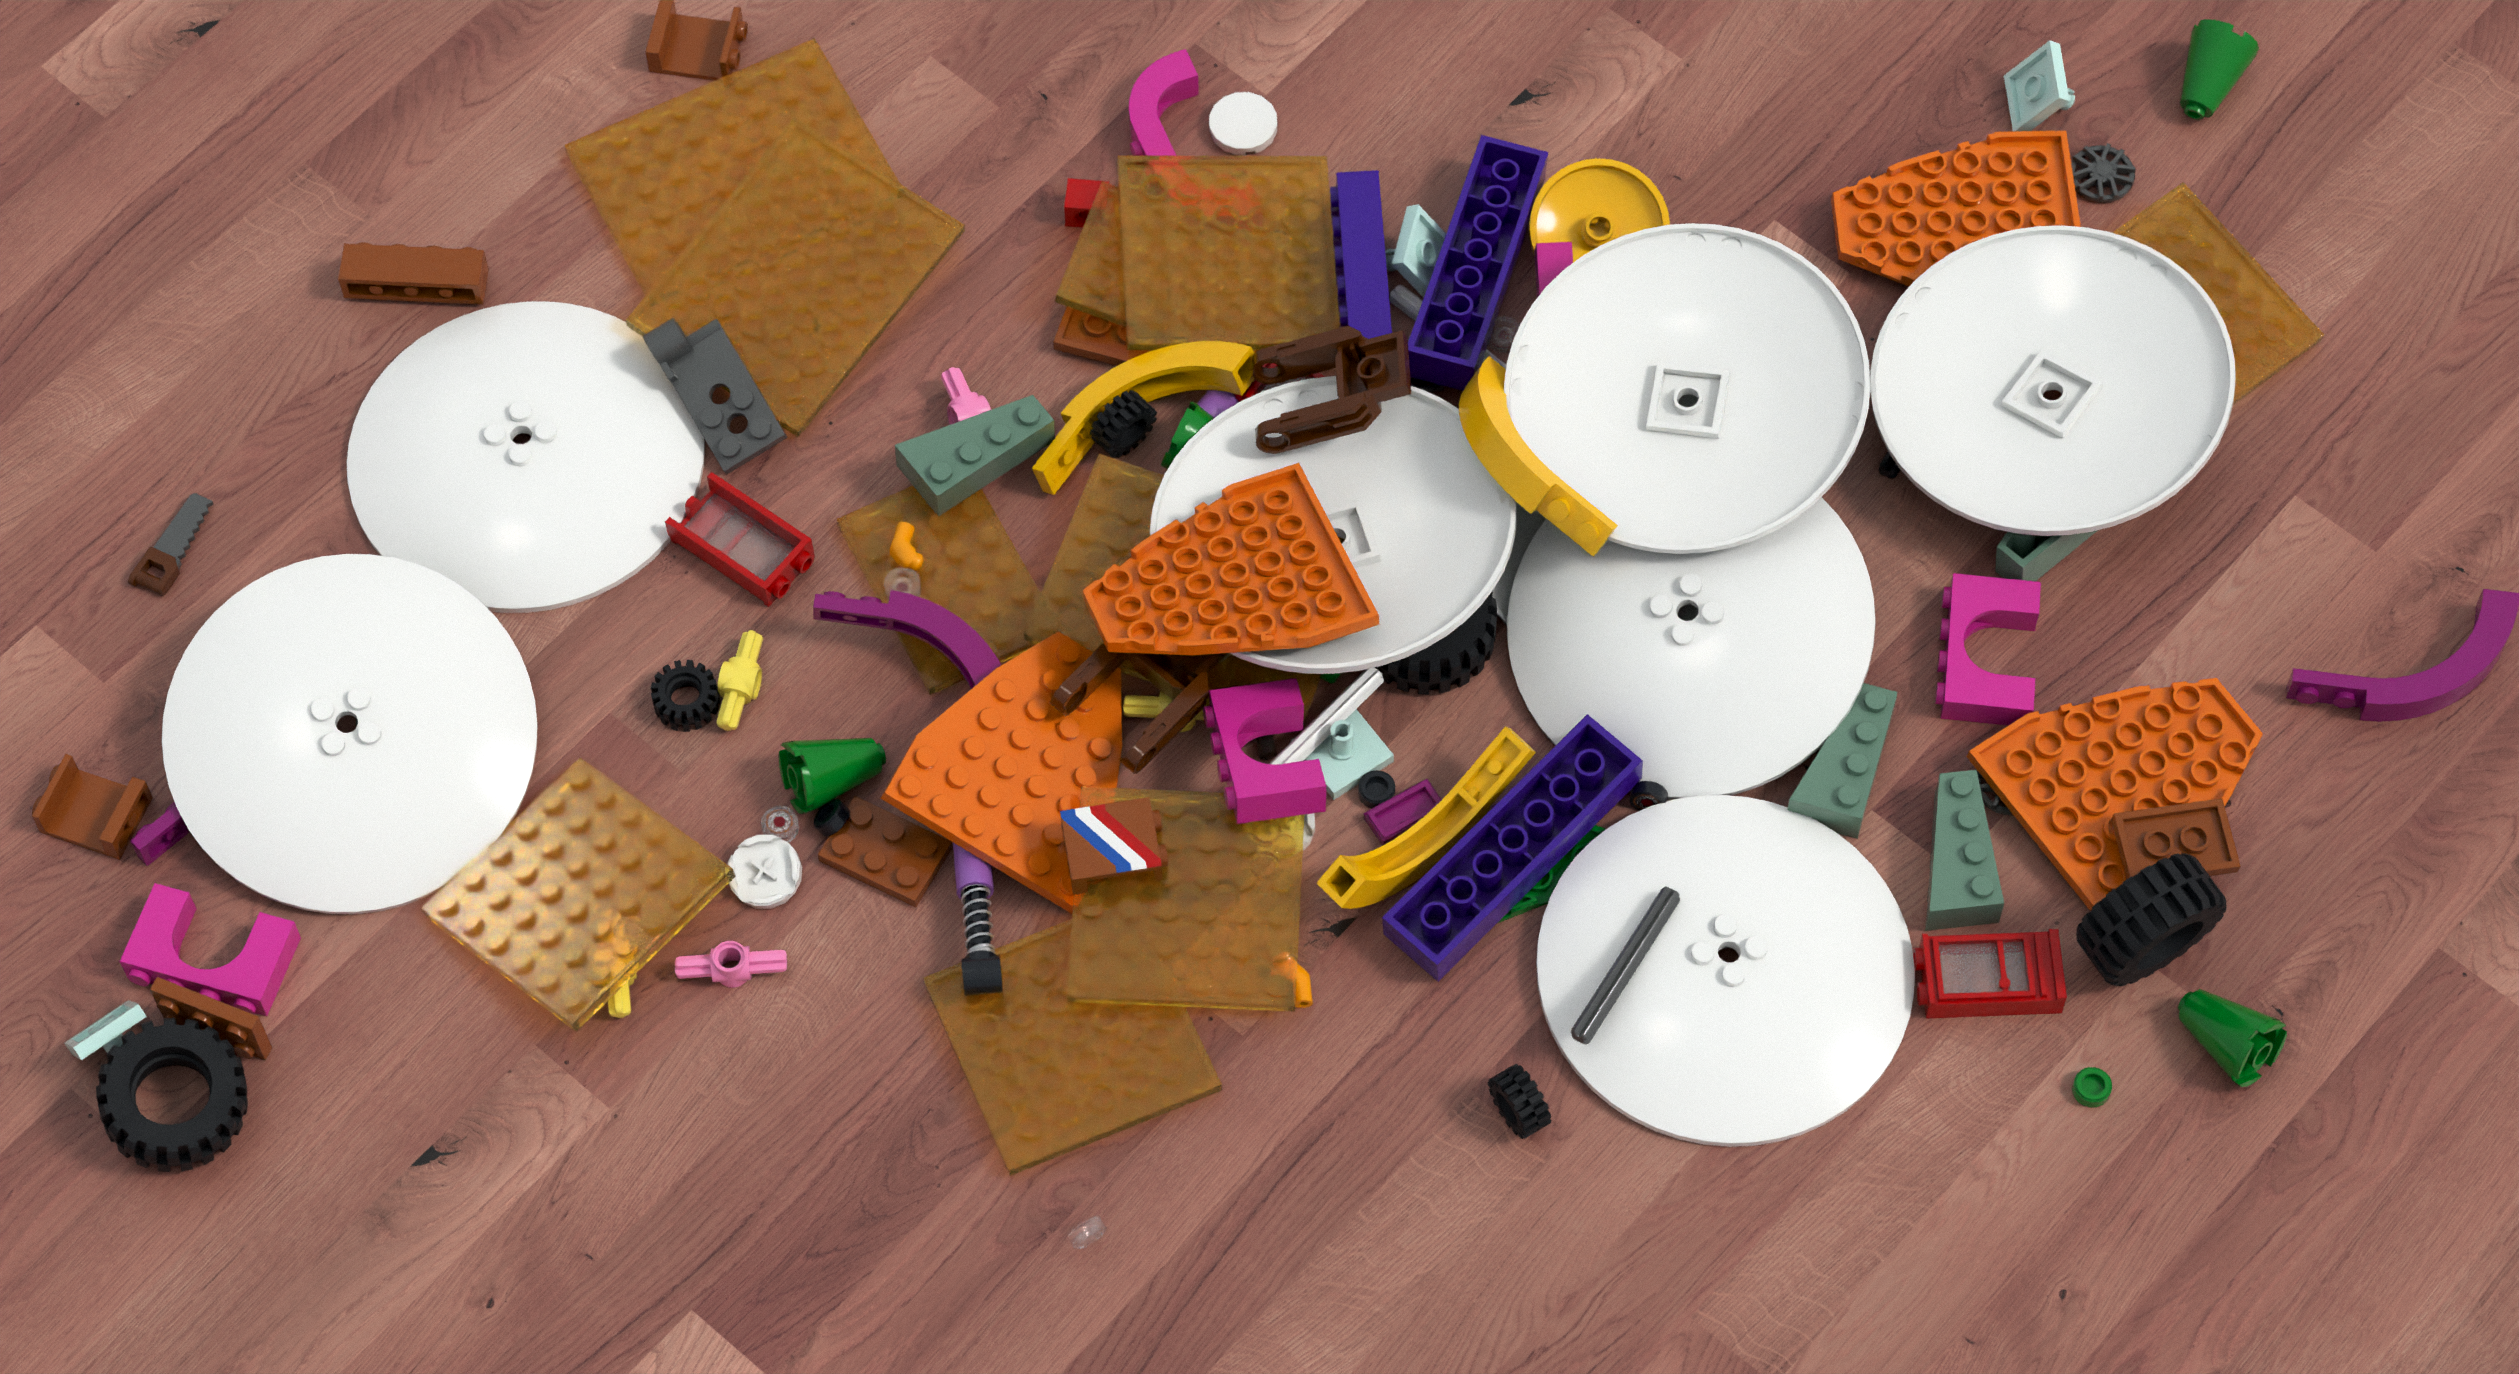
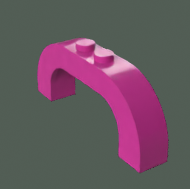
M1186 49L1158 59L1138 77L1129 98V122L1132 139L1130 149L1135 162H1141L1144 167L1142 173L1147 188L1149 190L1154 188L1161 205L1176 222L1196 233L1213 237H1234L1262 229V208L1249 182L1227 190L1212 191L1198 187L1184 173L1159 119L1163 112L1174 103L1199 95L1198 74Z

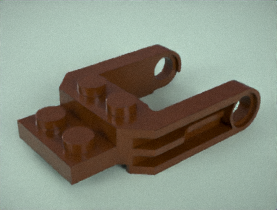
M1344 326L1258 350L1252 357L1253 377L1258 382L1277 384L1336 368L1338 399L1282 413L1281 417L1260 423L1255 428L1257 448L1265 453L1277 454L1365 431L1382 412L1381 402L1411 394L1408 338L1404 331L1400 330L1368 339L1360 331L1350 326ZM1267 363H1275L1279 365L1276 368L1262 367L1264 364ZM1270 433L1282 434L1281 436L1274 438L1265 436Z
M1103 643L1059 686L1052 696L1050 704L1064 716L1070 715L1124 661H1130L1135 670L1173 700L1143 730L1142 737L1131 747L1126 756L1122 755L1120 757V763L1132 773L1137 774L1203 709V706H1206L1209 691L1208 673L1228 653L1205 655L1108 652Z

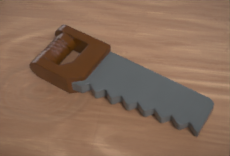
M196 493L191 494L155 546L148 548L130 574L128 583L133 586L139 584L164 596L179 576V569L182 565L180 559L186 557L184 551L190 549L189 542L195 540L194 533L200 530L198 525L204 522L203 516L209 513L208 507L213 505V501ZM151 566L165 572V574L160 579L147 573Z

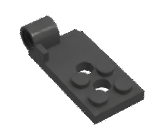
M674 318L669 319L642 336L668 380L673 384L726 474L731 473L788 438L717 318L687 337ZM719 387H727L730 390V397L723 404H715L712 400L713 392ZM738 416L746 417L748 424L745 431L739 434L731 433V421Z

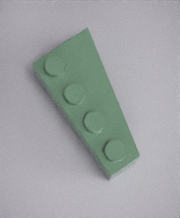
M1031 395L896 444V466L939 517L1051 444L1055 439L1054 419L1035 396Z
M2098 530L2056 536L2007 532L1996 548L1995 572L2006 579L2037 581Z
M1863 683L1862 689L1850 712L1837 729L1826 739L1790 797L1787 810L1811 817L1838 834L1858 839L1894 713L1898 692Z
M1977 770L1939 774L1934 797L1925 931L1999 923L2004 899Z

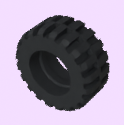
M1493 591L1484 603L1449 636L1406 658L1375 667L1382 673L1384 682L1390 684L1394 681L1397 683V689L1409 692V689L1413 688L1418 689V694L1429 695V690L1438 689L1441 694L1451 691V685L1453 684L1462 687L1469 683L1470 673L1473 676H1477L1484 669L1485 661L1490 660L1493 653L1497 623L1496 599L1492 597Z
M2177 853L2169 858L2157 861L2152 866L2145 867L2138 874L2129 877L2119 887L2110 891L2103 900L2098 901L2092 907V910L2082 918V922L2078 924L2076 931L2077 942L2107 983L2120 987L2126 986L2128 983L2133 984L2143 977L2146 978L2152 975L2158 969L2164 968L2175 958L2186 953L2190 947L2201 941L2204 935L2211 932L2216 926L2215 924L2221 921L2226 912V899L2197 858L2186 853Z
M164 1018V1025L154 1027L152 1021L141 1024L142 1032L135 1035L130 1030L121 1037L123 1044L120 1047L116 1045L111 1047L106 1054L108 1062L107 1064H101L98 1073L99 1085L96 1086V1098L106 1134L111 1142L117 1144L120 1153L126 1158L130 1156L135 1157L136 1164L148 1168L151 1163L157 1165L158 1171L170 1172L171 1166L180 1165L183 1172L192 1170V1163L199 1160L206 1165L214 1160V1152L219 1149L224 1153L232 1145V1135H239L243 1127L242 1118L243 1115L247 1114L248 1091L240 1057H236L234 1047L227 1039L222 1041L219 1039L218 1031L210 1026L202 1030L199 1028L198 1021L186 1019L185 1025H177L175 1018ZM184 1066L199 1072L207 1080L210 1090L209 1100L203 1110L194 1118L173 1125L159 1124L144 1117L136 1105V1091L141 1082L152 1072L160 1068Z

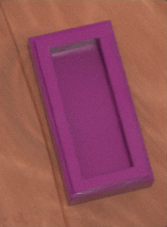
M1426 778L1365 812L1364 820L1383 846L1411 828L1442 799Z

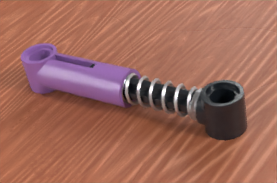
M953 843L956 894L964 905L962 908V913L965 916L963 924L966 927L964 936L967 939L965 947L968 950L966 957L961 959L965 996L1003 993L1000 955H996L995 947L991 944L994 935L990 933L993 924L989 922L992 913L988 911V907L991 906V901L988 898L994 893L992 866Z

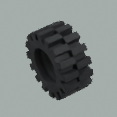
M1130 390L1129 393L1127 391L1122 392L1121 397L1118 395L1114 397L1113 403H1107L1104 406L1106 410L1103 413L1099 412L1096 416L1098 420L1093 422L1091 426L1093 429L1090 430V435L1112 458H1121L1122 454H1129L1131 448H1137L1140 440L1144 441L1146 439V432H1151L1153 428L1151 424L1156 422L1157 418L1155 416L1157 412L1134 390Z
M680 660L674 661L675 668L671 669L667 664L663 667L664 675L657 672L654 676L656 683L652 682L651 697L657 717H660L661 723L665 726L670 722L671 729L677 731L679 725H682L683 731L688 732L690 731L689 725L695 724L696 730L702 728L701 720L708 724L712 721L711 713L717 714V704H720V697L716 679H714L710 669L706 671L705 665L700 662L695 668L693 660H687L686 666H682ZM690 686L699 691L698 699L687 705H678L671 700L673 692L681 687Z
M1514 1064L1489 1079V1092L1494 1097L1493 1102L1495 1106H1498L1500 1109L1498 1112L1501 1117L1504 1116L1508 1127H1512L1513 1132L1519 1138L1525 1139L1551 1123V1113L1548 1111V1104L1543 1100L1542 1092L1538 1091L1536 1082L1530 1079V1074L1527 1071L1524 1072L1521 1065Z

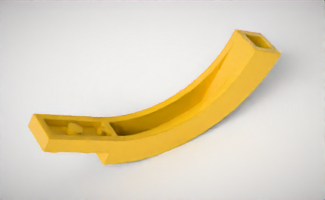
M1223 341L1181 343L1134 357L1098 377L1073 398L1060 413L1065 426L1058 432L1055 439L1032 467L1042 491L1055 495L1095 443L1091 438L1090 430L1093 429L1091 427L1093 422L1098 420L1096 416L1099 412L1103 413L1106 410L1104 406L1107 403H1113L1114 397L1117 395L1121 397L1122 392L1127 391L1129 393L1130 390L1137 392L1147 402L1170 394L1193 390H1218L1242 396L1255 379L1252 369V357L1254 355L1252 347Z
M1489 356L1468 382L1459 400L1460 421L1470 446L1490 475L1519 505L1530 514L1538 511L1590 555H1596L1618 525L1554 474L1527 446L1516 430L1508 412L1506 394L1504 393L1506 369Z
M1505 726L1451 791L1422 819L1392 841L1375 850L1356 856L1339 855L1317 881V884L1341 908L1346 909L1372 905L1408 887L1423 877L1492 809L1490 806L1536 752L1511 728Z

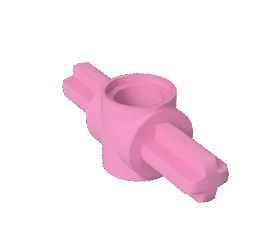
M951 367L941 374V379L951 399L947 407L950 425L991 410L987 399L983 395L978 396L976 392H970L959 368Z
M735 941L720 943L716 948L711 949L709 955L679 956L675 960V974L677 978L712 977L713 982H720L722 985L730 988L739 987L747 980H751L752 974L777 973L787 970V955L784 950L750 952L749 946H742ZM735 960L739 962L733 968L723 967L728 961Z

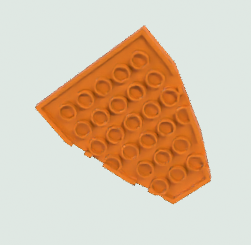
M2004 131L1987 135L1986 140L1970 145L1969 141L1959 143L1957 149L1940 154L1939 150L1898 162L1889 166L1887 172L1873 179L1870 176L1865 177L1854 186H1846L1833 192L1831 198L1838 259L1906 286H1910L1927 269L1950 253L1988 236L2035 226L2063 225L2081 227L2066 131Z
M1299 463L1230 484L1222 490L1221 498L1210 505L1202 502L1194 507L1195 514L1182 523L1176 519L1141 541L1131 549V557L1120 567L1113 564L1105 571L1102 578L1094 580L1083 590L1084 602L1108 652L1205 655L1309 648L1380 625L1379 614Z
M1058 631L996 668L918 733L912 740L880 799L1069 913L1074 914L1079 908L1086 892L1073 894L1060 811L1115 802L1122 751L1121 669L1117 668L1070 715L1064 716L1050 704L1051 698L1059 686L1093 652ZM1088 880V881H1087V888H1088V889H1089V887H1090V885H1091V883H1092L1093 880Z
M2217 678L2202 679L2196 683H2188L2186 681L2171 683L2170 687L2150 689L2149 685L2137 686L2093 697L2091 702L2072 706L2071 703L2060 705L2058 710L2039 714V711L2028 713L1969 750L1967 758L2091 911L2098 901L2103 900L2110 891L2119 887L2126 880L2111 822L2113 814L2221 798L2223 799L2224 806H2226L2263 733Z

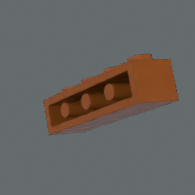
M360 242L357 244H344L338 281L344 298L483 305L489 268L484 250H477L472 247L452 249L434 245L409 247L403 244L387 246Z

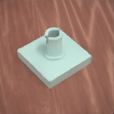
M2049 40L2004 75L2013 131H2031L2059 109L2068 110L2074 103L2075 95H2072L2074 91L2067 88L2061 47L2056 42Z
M1419 204L1407 206L1396 249H1387L1385 254L1387 255V270H1397L1424 297L1446 233Z
M1356 709L1347 719L1338 720L1333 723L1331 734L1304 761L1319 759L1326 783V791L1335 800L1357 786L1360 779L1366 773L1375 770L1380 771L1393 763L1394 754Z
M128 1000L66 1041L65 1045L71 1054L80 1060H83L101 1047L108 1053L113 1045L120 1047L123 1044L121 1038L123 1032L147 1016L139 1004Z

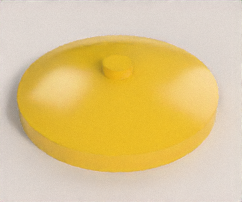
M1587 159L1575 162L1559 170L1541 188L1536 196L1530 215L1529 238L1533 254L1536 243L1572 242L1573 262H1575L1600 245L1621 236L1643 229L1670 225V219L1663 196L1645 174L1620 161Z

